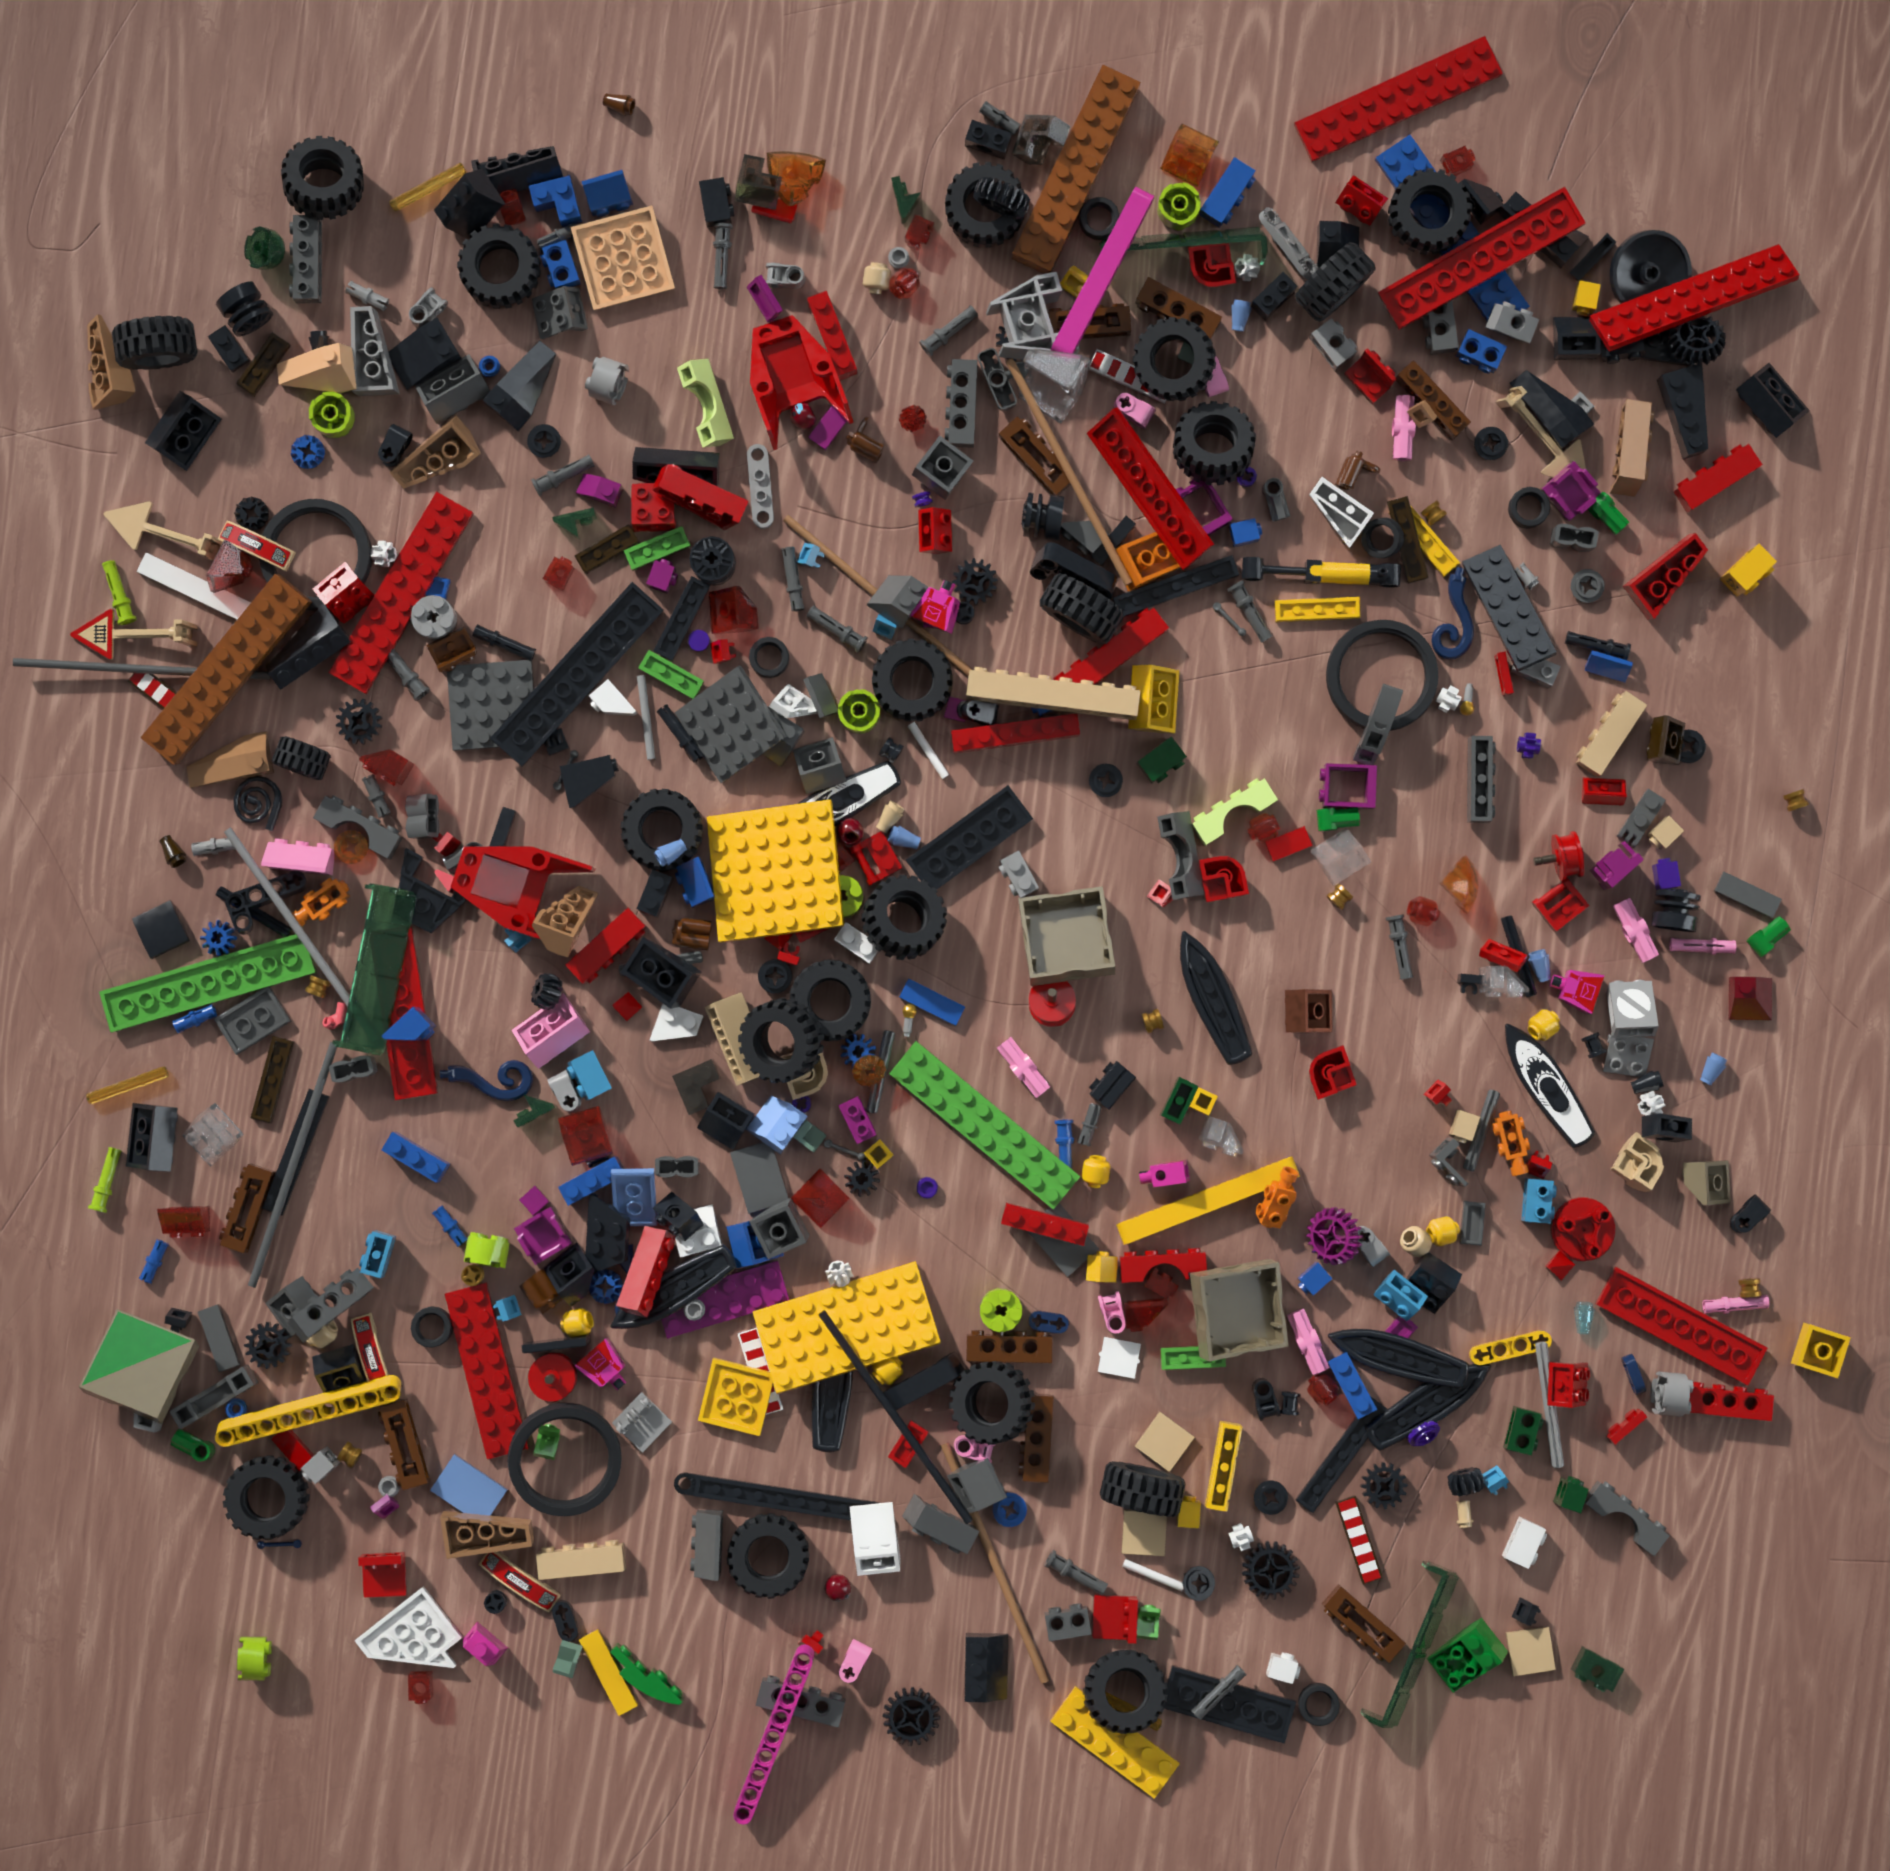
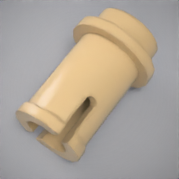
M1470 1500L1456 1501L1459 1528L1472 1527L1474 1520L1471 1519Z

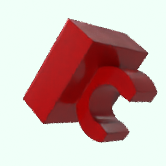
M720 639L710 643L713 664H721L736 657V654L729 653V648L735 646V643H728V639Z
M449 832L444 836L439 833L438 837L433 838L438 842L434 848L445 857L452 854L462 843Z
M786 942L784 944V952L779 951L777 959L798 966L800 957L796 955L800 952V946H797L794 952H789V943Z
M1437 1080L1423 1094L1436 1105L1440 1102L1447 1106L1452 1101L1447 1095L1451 1089L1440 1080Z
M1535 1151L1526 1163L1528 1173L1544 1179L1551 1170L1552 1162L1549 1161V1155L1542 1159L1538 1157L1539 1151Z
M816 1630L811 1637L807 1634L803 1636L798 1645H809L812 1647L815 1657L823 1649L819 1641L824 1635Z

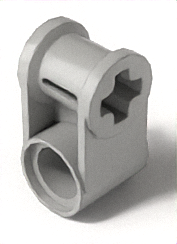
M766 263V268L768 269L766 283L769 287L799 289L805 284L806 278L802 268L799 266ZM799 273L801 277L798 281H791V275Z
M429 288L409 310V318L416 328H420L432 321L443 312L448 305V301L440 298L435 293L434 288ZM418 313L425 314V317L420 321L414 319Z
M567 1070L547 1079L551 1090L564 1110L574 1112L579 1109L581 1099ZM568 1097L575 1099L573 1107L565 1104L568 1102Z
M1359 1226L1362 1228L1358 1231V1234L1360 1232L1367 1233L1365 1241L1358 1239L1362 1244L1359 1248L1366 1260L1374 1267L1389 1256L1390 1253L1369 1228Z

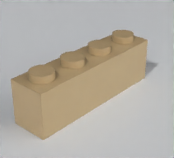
M1627 691L1621 695L1618 693L1611 702L1613 708L1610 712L1606 711L1600 719L1601 726L1598 730L1594 729L1588 737L1590 740L1587 747L1583 746L1576 756L1579 758L1576 764L1595 777L1602 775L1647 706V704Z
M618 1540L605 1541V1545H597V1542L584 1543V1547L568 1544L563 1545V1549L554 1550V1546L542 1547L541 1551H538L536 1554L538 1580L622 1572L626 1569L624 1543H618Z

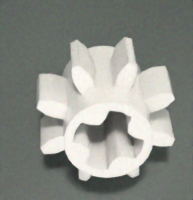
M1244 254L1243 258H1237L1234 265L1236 277L1242 278L1243 281H1251V277L1257 278L1260 271L1258 258H1252L1250 254Z
M378 541V546H372L371 558L375 561V565L390 567V562H395L397 551L393 547L392 542Z
M1451 685L1448 690L1443 687L1436 699V702L1440 703L1438 709L1446 713L1449 709L1455 711L1462 698L1457 695L1459 689Z
M1651 1091L1640 1096L1642 1101L1637 1105L1641 1114L1645 1116L1655 1113L1663 1114L1661 1109L1665 1104L1661 1095Z
M842 1261L832 1262L829 1265V1270L825 1271L830 1285L835 1283L838 1287L846 1286L850 1282V1278L853 1277L849 1263L844 1264Z
M1241 1523L1232 1526L1233 1532L1228 1534L1233 1547H1239L1241 1551L1251 1548L1249 1543L1253 1542L1254 1539L1249 1526L1243 1528Z

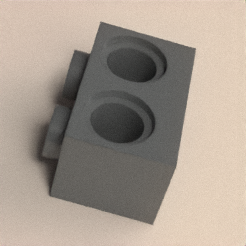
M1082 1603L1069 1605V1609L1061 1610V1607H1053L1048 1609L1049 1612H1044L1049 1641L1091 1635L1087 1606H1082ZM1075 1615H1082L1084 1621L1082 1624L1076 1625L1072 1622V1618ZM1054 1618H1060L1063 1621L1060 1628L1051 1626V1621Z

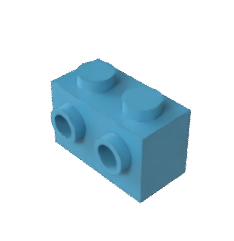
M593 1050L567 1063L569 1066L567 1067V1072L571 1079L575 1078L578 1084L576 1087L577 1092L586 1101L612 1088Z
M1525 1178L1521 1221L1550 1224L1551 1219H1554L1555 1207H1552V1198L1556 1197L1557 1187L1554 1185V1181Z
M378 1230L368 1234L365 1246L368 1247L366 1253L362 1255L359 1264L361 1267L360 1273L377 1278L385 1277L397 1236Z
M1393 1270L1381 1282L1374 1293L1375 1297L1405 1321H1408L1420 1310L1428 1297L1396 1270Z

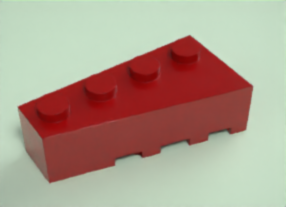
M668 464L661 468L652 488V491L723 530H727L740 522L749 502L744 498L682 471L680 467L674 464Z
M1696 533L1688 534L1623 586L1647 620L1657 617L1659 611L1668 603L1673 593L1682 585L1684 579L1692 572L1708 549Z

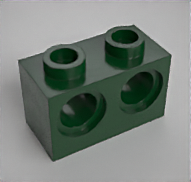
M1513 1406L1503 1447L1507 1450L1532 1456V1452L1536 1451L1538 1447L1536 1436L1538 1430L1541 1431L1544 1419L1541 1418L1542 1414L1537 1411ZM1526 1415L1532 1417V1423L1529 1426H1524L1522 1423ZM1521 1436L1527 1438V1443L1523 1447L1517 1445V1440Z
M1568 1476L1565 1479L1561 1477L1553 1502L1560 1507L1581 1513L1589 1488L1585 1487L1584 1482L1578 1478Z

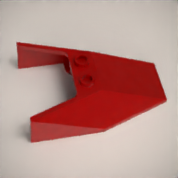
M793 315L753 328L750 385L773 450L778 449L780 414L783 411L792 409L799 403H809L824 398L849 424L854 423L848 401L830 354Z
M532 846L464 847L451 888L504 928L540 939L532 924L536 918L549 875L552 873H595L596 868Z

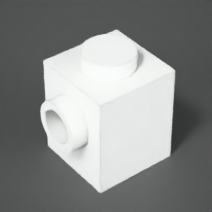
M1282 1652L1281 1655L1271 1653L1266 1675L1270 1678L1293 1684L1294 1679L1299 1677L1301 1667L1298 1666L1294 1655Z

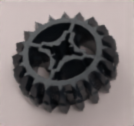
M983 177L979 180L973 196L978 203L987 209L1013 219H1021L1025 216L1031 200L1023 190L1010 183L991 177Z
M1711 315L1708 318L1702 316L1671 328L1668 333L1667 342L1668 346H1670V353H1675V359L1681 358L1682 363L1685 361L1689 362L1690 366L1693 363H1696L1699 367L1702 362L1706 365L1710 361L1715 362L1717 357H1720L1726 344V333L1723 332V326H1719L1718 320L1712 321ZM1681 335L1685 337V342L1682 340ZM1708 337L1711 338L1713 342L1712 344L1709 342Z
M1265 1541L1266 1548H1263L1258 1543L1259 1551L1256 1552L1254 1548H1251L1250 1551L1254 1555L1252 1557L1247 1554L1245 1555V1558L1250 1562L1242 1563L1244 1568H1248V1570L1242 1571V1575L1249 1576L1244 1582L1245 1584L1252 1583L1249 1586L1250 1591L1257 1588L1256 1596L1259 1597L1263 1591L1264 1599H1268L1269 1593H1271L1272 1599L1275 1600L1277 1592H1279L1281 1597H1284L1285 1595L1282 1590L1286 1589L1290 1593L1292 1590L1288 1585H1297L1292 1580V1577L1299 1578L1300 1575L1293 1571L1300 1569V1566L1293 1564L1298 1560L1296 1556L1289 1558L1293 1553L1291 1549L1284 1552L1286 1550L1285 1544H1282L1278 1549L1277 1541H1274L1273 1547H1270L1269 1541ZM1272 1553L1282 1556L1286 1560L1287 1565L1274 1563ZM1266 1554L1265 1563L1254 1569L1257 1560ZM1270 1563L1273 1568H1277L1272 1572V1578L1268 1572H1264L1269 1569ZM1287 1572L1284 1581L1276 1586L1277 1577ZM1254 1576L1267 1577L1269 1587L1259 1584Z
M905 1687L902 1688L903 1695L895 1691L896 1700L889 1697L888 1701L892 1705H884V1709L889 1712L883 1713L882 1717L889 1720L884 1721L883 1725L886 1727L891 1726L888 1728L887 1733L895 1732L893 1740H897L900 1736V1744L902 1745L905 1743V1739L909 1740V1746H912L915 1739L917 1745H921L920 1738L922 1737L926 1742L929 1741L927 1733L932 1736L935 1735V1731L931 1727H939V1724L934 1720H940V1715L934 1713L938 1712L940 1708L939 1706L932 1707L936 1703V1699L928 1701L930 1697L929 1692L922 1696V1688H919L918 1694L914 1693V1687L910 1688V1693H907ZM906 1700H916L923 1705L912 1707ZM900 1704L904 1715L895 1723L893 1714ZM907 1710L911 1714L917 1713V1715H915L916 1722L911 1718L906 1719L908 1718ZM928 1710L929 1721L923 1728L919 1718ZM912 1726L918 1732L909 1733L900 1728Z

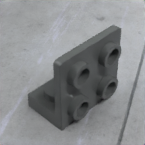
M563 286L532 298L540 339H546L567 330L584 331L588 329L579 288Z
M1447 1137L1429 1155L1433 1159L1431 1163L1439 1171H1445L1448 1174L1446 1178L1454 1186L1466 1187L1468 1183L1445 1160V1158H1452L1458 1152L1457 1147L1460 1145L1454 1138Z

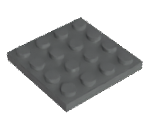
M519 660L456 665L454 669L447 672L453 751L500 748L490 737L534 690L532 661Z
M741 665L734 668L675 712L687 733L693 736V741L701 752L704 753V759L720 783L728 780L787 737Z

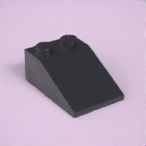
M438 318L418 328L389 351L391 363L407 391L461 359L460 354Z
M645 937L641 939L621 973L670 1009L682 1005L702 973L685 959Z

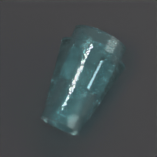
M1576 1302V1307H1574L1576 1328L1579 1334L1590 1333L1595 1313L1593 1303Z

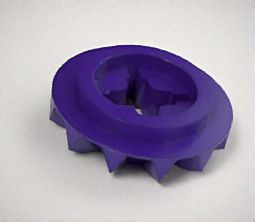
M1434 1421L1418 1425L1408 1435L1410 1445L1424 1446L1437 1437L1440 1426Z

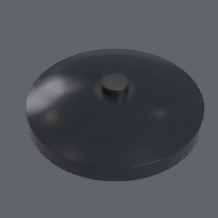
M1660 230L1637 232L1623 241L1616 250L1610 266V284L1614 296L1621 304L1688 279L1692 276L1689 254L1681 241L1670 233Z

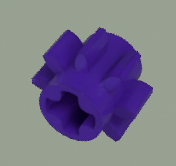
M1526 732L1524 737L1519 736L1517 752L1522 753L1521 758L1532 759L1534 754L1539 755L1541 739H1536V733Z

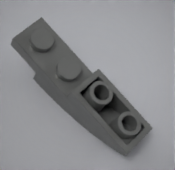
M1386 684L1382 685L1368 717L1366 728L1353 755V761L1374 765L1378 754L1383 749L1403 694L1402 689Z

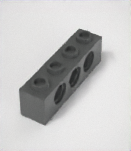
M1452 300L1440 306L1441 314H1435L1432 311L1422 317L1424 329L1427 328L1428 336L1425 337L1426 349H1430V355L1456 352L1459 348ZM1435 327H1442L1445 334L1438 335L1435 332Z
M952 359V365L947 366V378H951V386H947L946 399H950V407H946L945 420H949V428H945V440L955 447L974 448L977 360ZM959 378H964L968 383L964 387H959L956 381ZM958 399H963L967 405L963 408H958L955 402ZM957 420H963L966 426L963 429H957L954 423Z
M356 1268L353 1272L350 1269L340 1276L341 1281L337 1284L331 1282L323 1289L325 1293L321 1296L314 1295L307 1301L308 1306L304 1309L300 1306L290 1314L292 1318L287 1323L303 1343L374 1288L364 1274L360 1273L359 1268ZM341 1288H348L350 1295L344 1294ZM325 1300H331L334 1307H328ZM308 1313H315L317 1320L311 1319Z
M768 1675L767 1678L763 1677L755 1706L773 1710L777 1700L775 1692L781 1690L783 1685L780 1678ZM809 1686V1689L803 1687L801 1695L807 1698V1703L804 1705L797 1703L793 1716L839 1728L846 1701L845 1698H842V1694L836 1692L826 1694L817 1687ZM786 1693V1695H787L786 1698H787V1699H793V1698H794V1696H793L792 1694ZM818 1701H825L828 1704V1708L826 1710H819L816 1707V1703Z

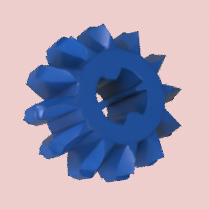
M217 920L216 925L213 922L208 923L210 930L207 928L202 929L207 934L206 936H200V940L207 941L202 947H209V954L215 952L216 956H221L222 951L225 954H229L228 946L235 948L231 940H237V936H231V934L236 930L234 928L228 929L230 923L225 922L222 925L221 920ZM216 934H220L223 936L220 938L221 942L215 941V939H217Z
M853 1034L854 1042H851L848 1038L845 1039L849 1047L841 1045V1049L847 1050V1053H842L841 1057L849 1056V1059L844 1062L845 1065L854 1061L852 1069L856 1068L857 1062L860 1064V1069H864L863 1061L869 1066L872 1064L867 1059L868 1056L876 1058L875 1054L869 1053L870 1050H875L876 1046L868 1047L867 1045L872 1042V1039L869 1038L864 1043V1034H861L860 1041H857L856 1034ZM860 1045V1049L863 1047L864 1052L861 1053L860 1058H856L857 1055L853 1056L852 1051L856 1049L855 1046Z

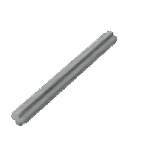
M1537 1342L1535 1347L1551 1463L1554 1468H1561L1564 1466L1557 1409L1556 1406L1547 1405L1550 1362L1548 1344L1546 1342Z

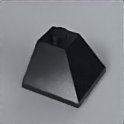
M1467 179L1462 180L1465 185L1464 191L1469 192L1471 197L1469 199V203H1472L1471 213L1479 224L1482 225L1500 211L1504 205L1502 203L1503 199L1498 192H1494L1487 186Z
M1319 221L1317 226L1316 265L1318 269L1349 242L1356 243L1359 246L1360 227L1342 221Z
M576 1242L543 1268L557 1293L570 1307L588 1295L594 1273V1268L581 1246Z

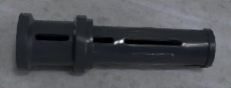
M1571 631L1567 632L1565 644L1597 651L1623 660L1628 659L1631 649L1630 643L1625 645L1614 642V639L1606 641Z

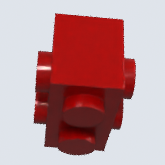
M1353 175L1335 203L1342 210L1356 216L1360 222L1370 226L1389 198Z
M936 507L918 510L919 552L930 554L952 552L951 510Z

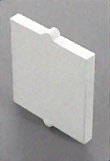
M1104 1337L1102 1351L1099 1352L1098 1372L1135 1379L1137 1363H1140L1138 1358L1141 1344Z

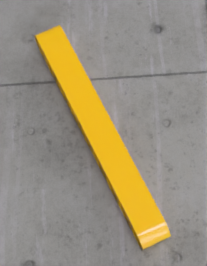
M1293 1156L1116 1224L1123 1245L1264 1191L1265 1187L1271 1185L1273 1180H1280V1173L1284 1166L1291 1167L1298 1172Z
M388 1375L225 1419L218 1424L215 1441L220 1446L228 1447L391 1403L400 1396L401 1380L395 1375ZM394 1387L395 1390H389L387 1388ZM371 1392V1393H373V1394H375V1395L369 1396V1395H367L366 1393ZM352 1398L354 1401H347L346 1399ZM325 1404H332L333 1406L328 1407ZM309 1409L313 1412H306L304 1410ZM284 1415H290L292 1417L286 1418L284 1417ZM267 1420V1421H270L271 1423L267 1424V1423H264L263 1421ZM243 1426H248L250 1429H244Z

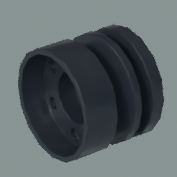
M253 281L244 282L231 288L216 302V306L223 317L230 318L228 325L233 328L232 331L236 337L245 336L258 330L273 316V312L267 307L266 301L260 300L262 295Z
M1028 492V497L1023 506L1021 522L1023 537H1028L1029 528H1035L1034 538H1037L1040 529H1043L1045 540L1059 541L1064 497L1050 495L1048 504H1043V496L1039 494L1038 503H1033L1034 493Z
M705 537L696 542L691 549L689 558L691 568L699 580L712 586L721 585L730 580L735 572L736 560L732 548L726 541L719 537ZM711 555L718 559L714 560V564H710L709 560H707L711 558Z
M1668 888L1656 890L1655 895L1665 898V900L1654 901L1655 905L1663 907V911L1653 912L1651 926L1673 931L1696 932L1698 918L1689 915V911L1699 910L1700 906L1690 903L1700 902L1701 896L1683 889Z

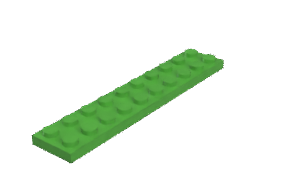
M295 934L99 991L110 1032L113 1033L317 972L312 956Z
M914 1042L889 1073L1053 1210L1081 1177L919 1042Z

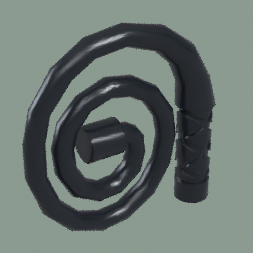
M250 777L242 782L235 792V813L239 819L249 824L260 822L267 816L271 807V801L267 792L260 787L246 789L240 799L241 809L245 814L252 816L260 812L262 803L258 800V797L249 795L247 803L257 804V808L251 811L246 808L245 799L251 792L261 793L265 797L266 808L259 817L253 819L246 818L238 808V799L244 786L254 781L265 782L274 792L273 807L265 829L274 831L282 807L281 791L276 783L267 777Z

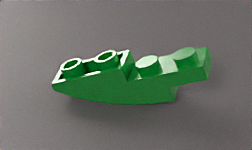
M617 1643L612 1648L610 1653L624 1666L619 1674L628 1683L657 1700L680 1705L683 1702V1692L676 1685L672 1686L667 1681L668 1677L662 1670L659 1669L657 1671L653 1668L647 1673V1667L640 1660L636 1661L631 1656L632 1652L626 1645L623 1644L621 1646Z

